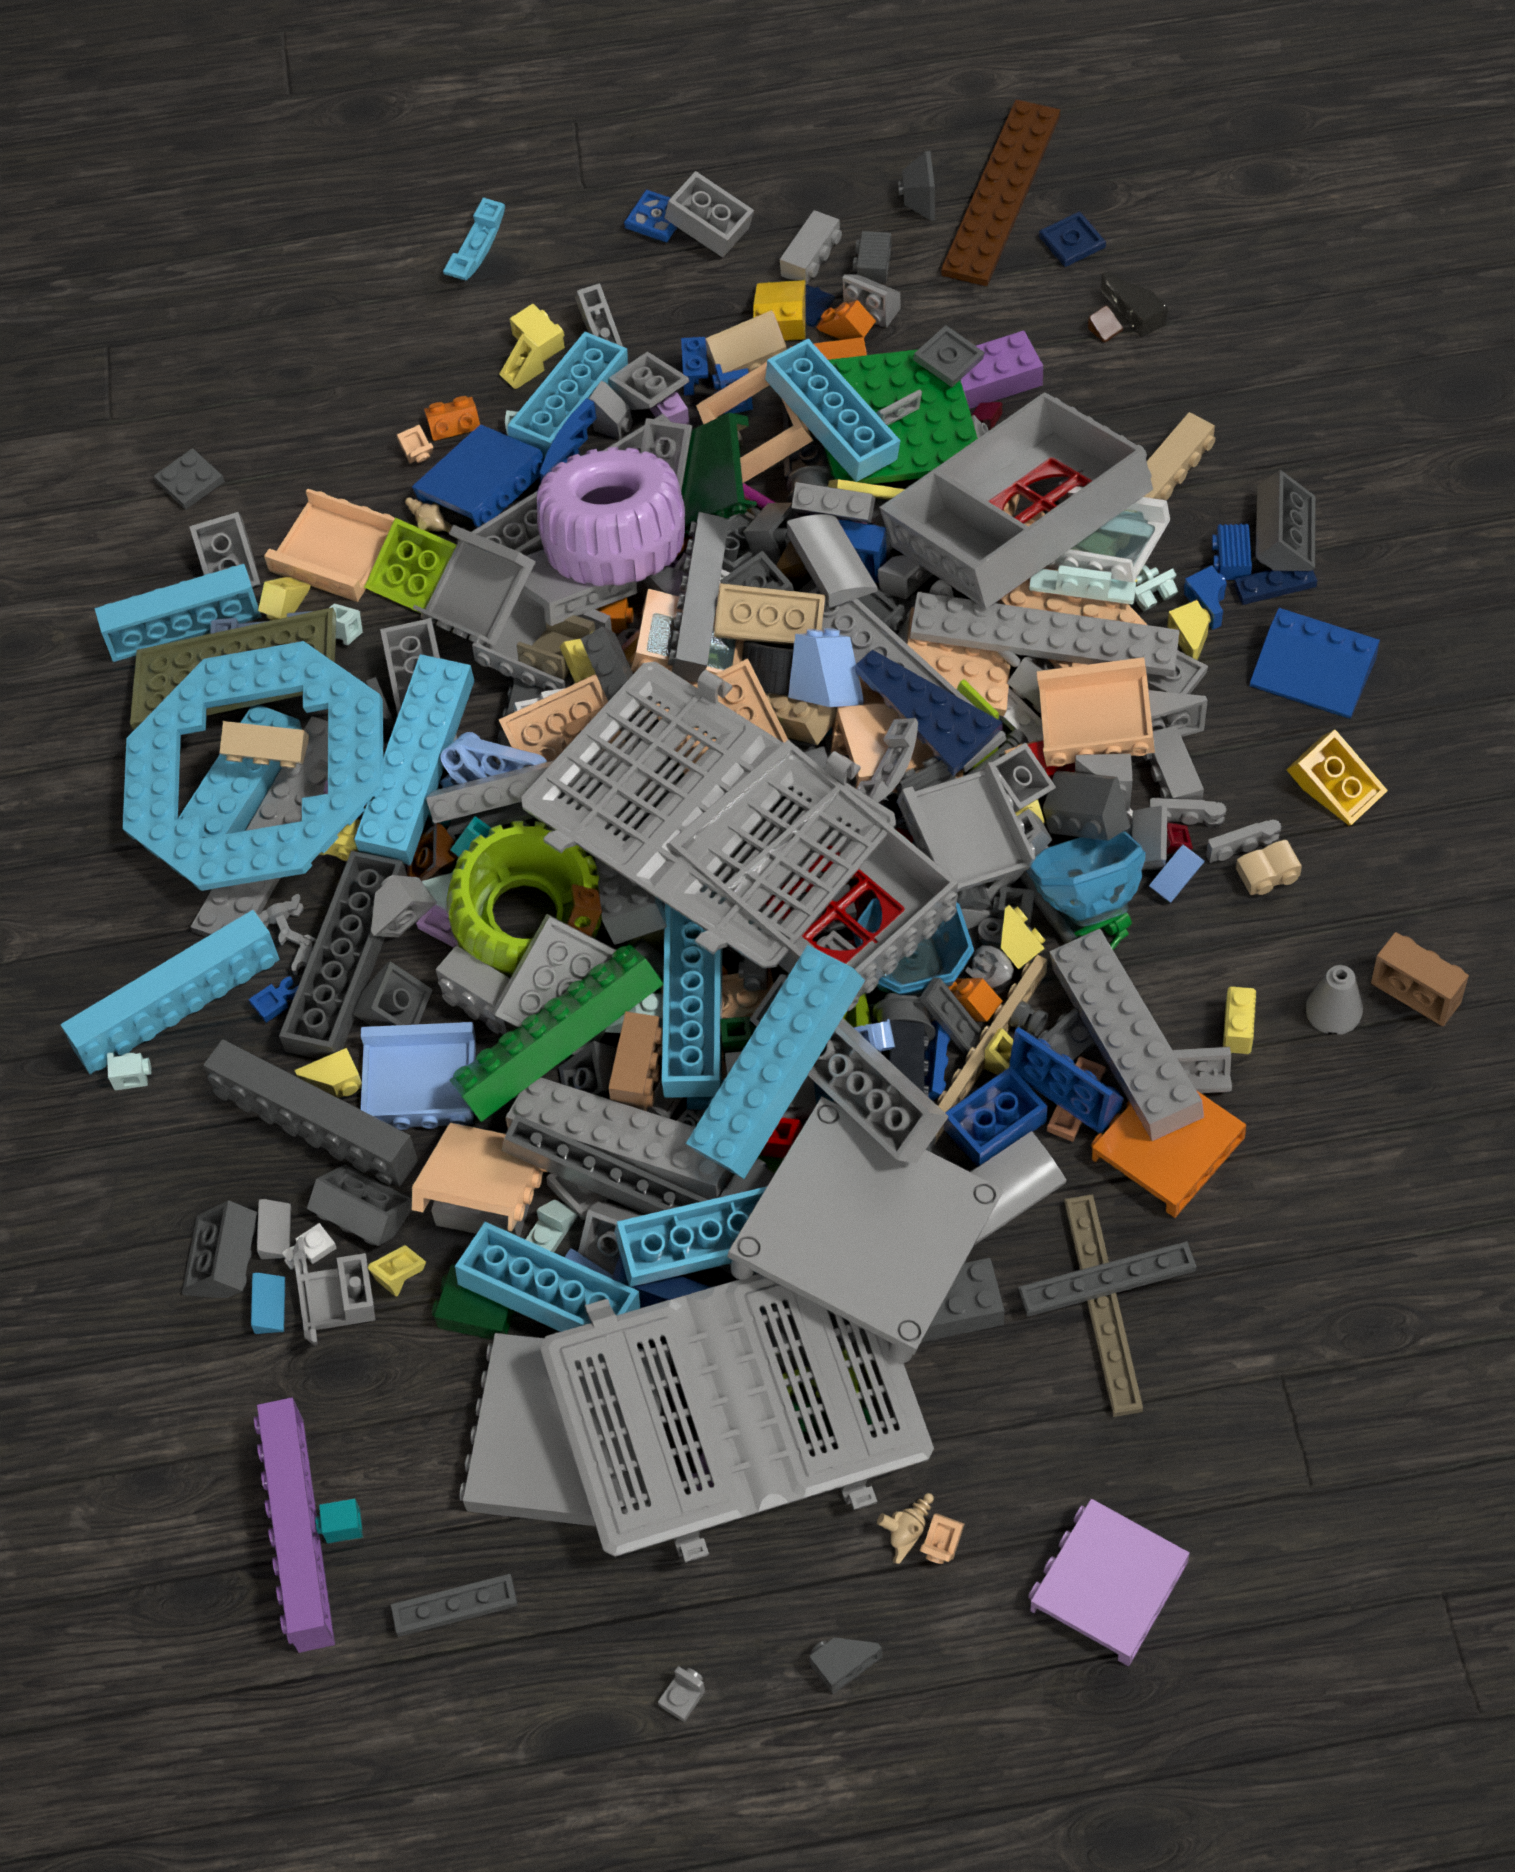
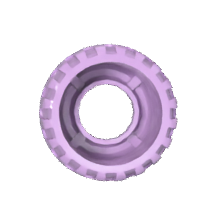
M608 447V450L598 452L597 449L587 451L586 455L579 456L576 454L569 457L567 463L560 462L552 468L551 472L544 476L537 492V526L547 559L551 566L557 569L562 576L566 578L572 577L574 581L582 584L587 582L593 583L595 586L625 585V583L644 580L649 575H655L662 571L664 566L670 565L676 559L684 543L685 506L677 475L665 460L657 458L656 455L646 451L641 454L635 448L619 450L618 447Z

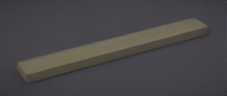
M1093 1194L1064 1199L1079 1270L1108 1263ZM1114 1293L1088 1300V1310L1112 1415L1117 1417L1143 1412L1117 1295Z

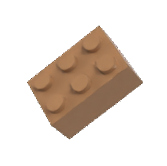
M1395 932L1377 955L1371 984L1439 1025L1444 1026L1462 1002L1469 975L1460 967L1442 960L1435 952L1427 951L1420 947L1411 938Z
M625 1011L609 1084L610 1100L647 1111L648 1107H653L655 1099L653 1081L658 1082L660 1065H658L659 1056H662L663 1027H660L659 1016Z

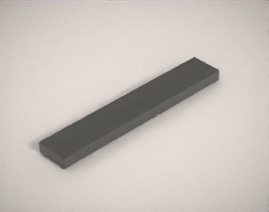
M1186 1241L1019 1286L1018 1292L1026 1315L1029 1317L1195 1272L1197 1267Z

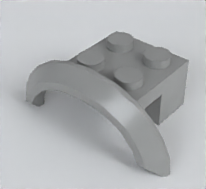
M299 1237L293 1248V1257L305 1339L316 1346L318 1345L316 1330L375 1321L366 1253L337 1258L338 1268L308 1273L303 1237Z

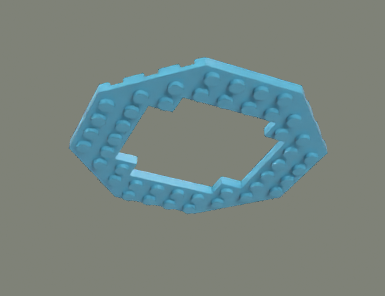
M304 641L203 659L127 737L123 830L156 857L166 862L169 867L182 877L192 882L201 891L305 874L312 867L311 862L320 852L324 854L339 838L337 834L347 824L350 826L364 811L363 807L372 797L377 798L383 791L382 697L378 692ZM303 691V708L306 713L328 709V794L302 798L301 822L203 838V820L200 816L178 819L180 736L206 730V708Z

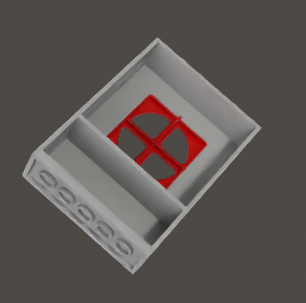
M1044 392L879 508L893 548L987 609L1152 491V475L1148 469L1146 451L1142 446L1132 443L1123 435H1118L1107 426L1094 421L1090 416H1085L1074 407H1070L1058 398H1054ZM1046 478H1069L1044 497L1027 488L1029 484ZM1076 486H1084L1058 506L1054 504L1055 501ZM1016 494H1020L1034 503L1016 517H1012L1003 511L1009 499ZM1041 511H1048L1047 514L1030 526L1024 524Z
M789 740L783 743L669 842V847L675 853L685 858L698 872L707 877L734 901V905L737 903L740 906L741 911L750 918L749 924L755 922L758 925V930L763 929L767 936L777 939L782 945L789 948V952L778 963L789 974L807 945L854 968L865 982L847 1011L852 1010L865 992L870 993L874 990L881 977L885 974L890 975L904 956H911L924 938L929 939L937 930V926L943 921H949L957 911L958 882ZM793 752L831 785L833 789L791 825L804 810L801 807L788 821V824L791 826L786 831L781 829L768 844V847L735 876L733 875L737 870L733 869L721 881L717 877L728 864L724 863L713 874L687 852L684 847ZM839 793L877 825L885 829L888 835L853 875V877L859 880V883L839 901L832 900L825 908L826 913L813 923L794 945L733 891L747 878V873L750 871L754 872L770 858V853L773 850H779L793 837V833L796 830H800L816 812ZM782 796L769 812L773 814L786 797ZM793 801L781 813V815L779 816L780 819H782L786 815V813L793 807V805L795 804ZM763 818L750 834L753 836L767 819ZM772 824L759 840L762 842L776 825ZM831 826L817 843L821 845L835 828ZM840 832L827 849L831 850L844 834ZM851 838L845 842L836 855L840 856L852 842ZM744 840L730 857L734 858L746 845L747 841ZM753 846L739 863L743 864L756 847ZM811 849L798 866L802 867L815 850ZM820 855L807 871L811 873L824 856ZM829 861L821 872H826L833 862ZM792 872L779 889L782 890L796 873ZM801 877L789 891L788 895L791 896L805 879ZM810 883L804 891L808 893L814 885ZM704 886L700 892H705L708 887ZM868 890L876 895L882 910L881 926L875 933L868 932L845 911L849 905ZM713 892L709 898H714L717 893ZM774 894L762 906L759 912L763 913L776 896ZM722 898L718 904H722L726 899ZM783 900L771 912L768 918L772 919L785 902ZM790 908L777 922L779 925H781L782 922L790 914ZM833 920H839L863 941V944L852 950H832L815 944L813 938Z

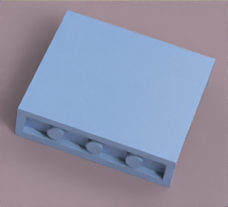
M472 1022L361 1027V1039L364 1045L361 1091L362 1111L399 1130H406L409 1127L433 1129L437 1126H448L450 1122L460 1125L474 1124V1112L449 1081L457 1069L465 1065L468 1066L475 1061L476 1034Z

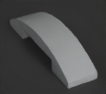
M916 718L894 719L883 739L888 745L884 757L871 781H861L857 790L876 802H880L894 790L903 777L913 754L918 730Z

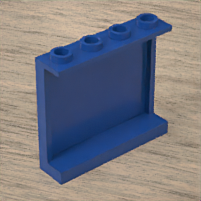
M480 424L417 481L412 488L418 500L423 502V504L438 503L471 518L476 528H479L498 516L540 477L544 457L540 449Z

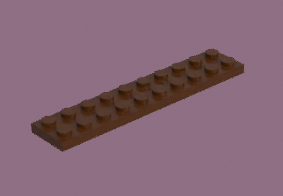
M1015 100L942 266L941 276L988 287L1059 121L1061 109Z

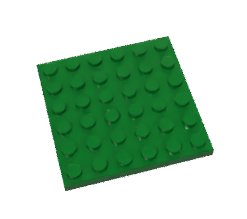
M917 350L828 359L874 412L918 390L922 391L918 410L887 425L900 439L897 460L857 481L859 483L875 484L922 478L978 439L961 380L953 387L949 386L913 360L914 353ZM825 448L833 480L839 479L855 482Z

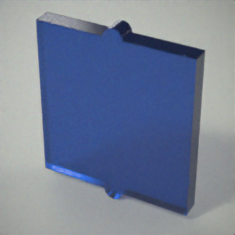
M805 284V324L815 327L821 315L834 301L835 296L820 290L819 287L814 288Z

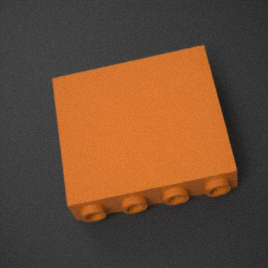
M1200 1092L1198 1094L1202 1099L1204 1118L1152 1141L1132 1105L1128 1102L1127 1109L1122 1114H1116L1109 1124L1110 1128L1104 1134H1098L1091 1145L1092 1160L1094 1162L1101 1157L1165 1202L1166 1212L1174 1218L1177 1217L1245 1138L1246 1124Z

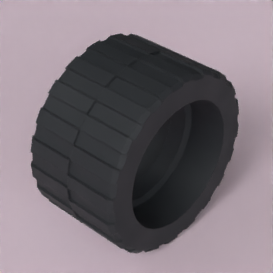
M745 640L742 661L749 660L764 692L775 695H789L794 646Z

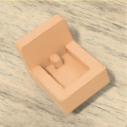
M420 425L397 434V439L409 463L415 461L422 463L431 457L430 454L433 452V446L431 443H428Z
M935 1513L925 1543L920 1549L921 1552L927 1554L926 1559L938 1564H943L944 1560L948 1562L952 1560L964 1523Z

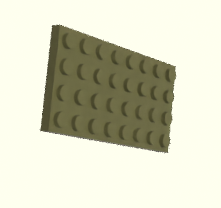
M334 608L138 649L136 653L130 719L131 727L135 730L187 675L206 658L304 641L335 663L336 612ZM303 691L206 708V715L303 695Z

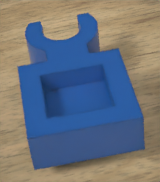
M290 976L284 978L277 989L270 984L249 999L252 1007L266 1023L289 1008L287 1000L294 999L298 986L292 990H287L294 984Z

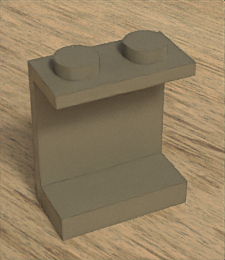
M575 615L553 626L546 623V630L532 646L522 642L516 644L518 659L524 664L564 680L570 673V670L559 646L565 641L581 639L595 631V624L593 621Z

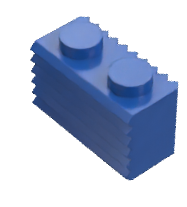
M1218 525L1217 535H1212V550H1217V555L1213 556V568L1218 573H1221L1225 580H1235L1236 578L1251 575L1252 562L1249 525Z

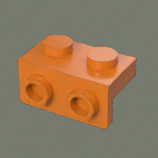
M461 396L455 398L453 402L446 404L437 402L424 409L434 441L474 431L480 425L472 397Z

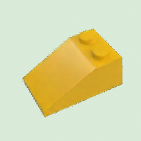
M805 280L757 283L753 318L772 310L784 341L805 339Z
M1336 730L1319 738L1286 769L1305 792L1349 826L1388 791Z

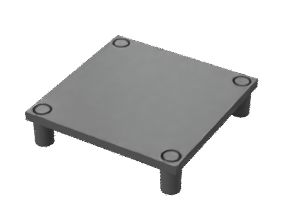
M821 1097L728 1251L727 1257L732 1259L731 1272L738 1279H747L754 1274V1271L891 1342L889 1352L892 1359L899 1363H906L916 1353L1004 1189L927 1150L923 1152L916 1163L897 1160L841 1106Z

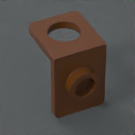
M573 884L571 886V894L574 907L566 924L588 936H592L602 913L599 892L596 889ZM580 916H586L591 920L590 924L586 927H577L574 922Z

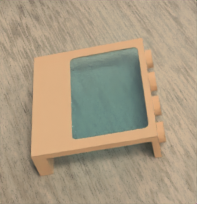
M648 589L642 609L643 617L637 649L631 667L632 672H636L643 663L657 662L666 669L672 670V666L667 664L670 650H675V647L671 646L673 631H678V628L674 627L676 613L681 612V609H677L679 596ZM717 606L706 670L714 675L742 662L743 644L745 641L714 637ZM685 680V681L689 682V683L692 684V685H694V684L697 683V682H692V681Z

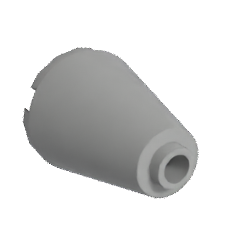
M1336 965L1330 968L1311 992L1306 1002V1014L1310 1023L1316 1029L1326 1034L1334 1032L1337 1035H1342L1352 1031L1360 1023L1363 1013L1355 974L1349 967L1344 965Z

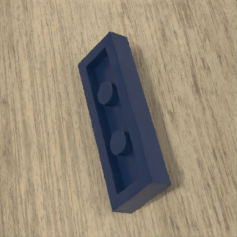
M1269 570L1236 578L1234 580V587L1242 605L1317 587L1318 580L1313 570Z

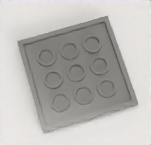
M546 914L492 1013L520 1027L525 1018L539 1013L544 1009L545 1004L555 997L559 998L567 992V988L573 982L584 979L590 974L593 967L601 963L604 964L612 958L616 950ZM605 1029L572 1054H577L593 1041L600 1042L605 1034Z

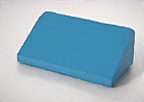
M253 1273L251 1326L255 1334L284 1332L285 1277Z

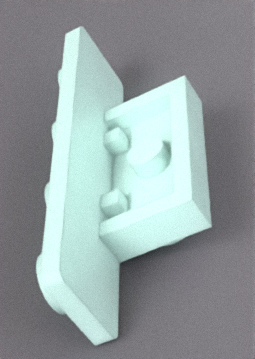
M1059 565L1058 571L1041 569L1030 579L1029 590L1133 604L1136 582L1111 579L1112 572Z

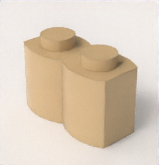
M1287 840L1278 841L1262 850L1247 853L1238 858L1236 870L1250 895H1263L1270 892L1275 885L1294 883L1300 876L1302 867Z

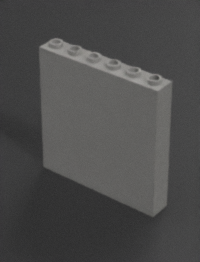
M495 1333L493 1344L489 1343L487 1348V1361L490 1362L488 1371H483L481 1387L484 1388L483 1398H478L476 1405V1416H479L478 1425L473 1426L471 1431V1444H474L472 1454H468L466 1457L465 1471L468 1472L467 1482H462L460 1500L463 1501L467 1512L595 1526L540 1351L544 1338ZM665 1352V1356L671 1371L672 1361L670 1352ZM598 1355L599 1362L604 1363L603 1355ZM655 1355L653 1358L662 1381L666 1377L659 1356ZM587 1358L588 1367L594 1366L592 1359ZM647 1358L642 1359L649 1384L655 1383ZM576 1361V1370L582 1369L580 1362ZM608 1370L602 1371L610 1396L615 1395ZM591 1374L598 1399H602L604 1396L597 1374ZM581 1377L579 1379L588 1403L592 1401L585 1377ZM668 1387L664 1388L666 1397H667ZM653 1391L660 1417L664 1416L658 1391ZM613 1403L620 1428H624L626 1425L619 1403ZM602 1406L609 1432L614 1431L607 1406ZM595 1409L589 1410L597 1435L603 1434ZM629 1434L623 1436L631 1461L637 1460ZM617 1438L612 1439L619 1464H624ZM601 1442L600 1445L607 1467L611 1468L613 1464L606 1443ZM639 1467L634 1468L641 1493L645 1494L647 1490ZM628 1471L622 1472L630 1498L635 1497ZM616 1474L611 1475L617 1499L622 1501L624 1499ZM650 1500L645 1501V1505L649 1507ZM638 1504L633 1505L636 1511L639 1510ZM627 1508L621 1509L623 1514L628 1513Z

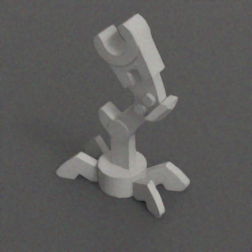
M299 894L294 895L291 901L273 904L267 910L257 914L266 928L270 923L278 924L281 931L278 937L280 945H283L286 940L300 945L291 966L294 975L298 974L300 967L307 966L313 950V944L315 945L316 943L314 937L308 934L303 936L292 931L286 921L289 915L299 917L303 911V904L299 903Z

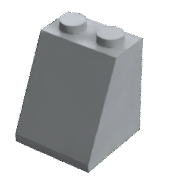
M1026 743L992 762L995 770H998L1002 776V785L1006 794H1009L1013 800L1014 812L1021 810L1056 788Z

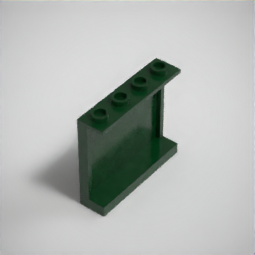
M728 412L691 431L681 489L685 506L684 537H689L691 521H697L699 512L730 520V517L745 514L748 509L757 506L756 501L744 499L738 431L749 426L748 416Z

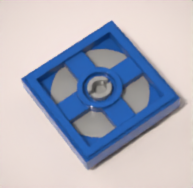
M646 190L625 220V228L668 242L677 226L665 219L668 201L671 198Z

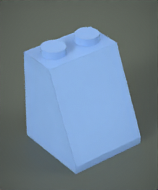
M824 628V632L816 629H807L806 633L795 634L788 698L826 707L863 705L864 698L859 676L856 673V662L850 637L839 635L840 630Z

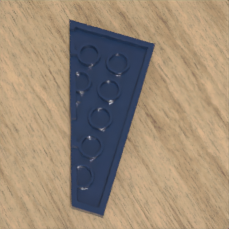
M871 650L856 664V673L873 691H878L884 698V703L889 708L893 707L899 719L916 718L918 721L917 738L933 750V755L938 761L942 760L948 766V771L952 776L957 774L1002 730L1003 722L874 650Z

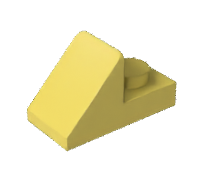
M404 1245L370 1263L368 1270L379 1284L397 1297L404 1281L423 1271L426 1261Z

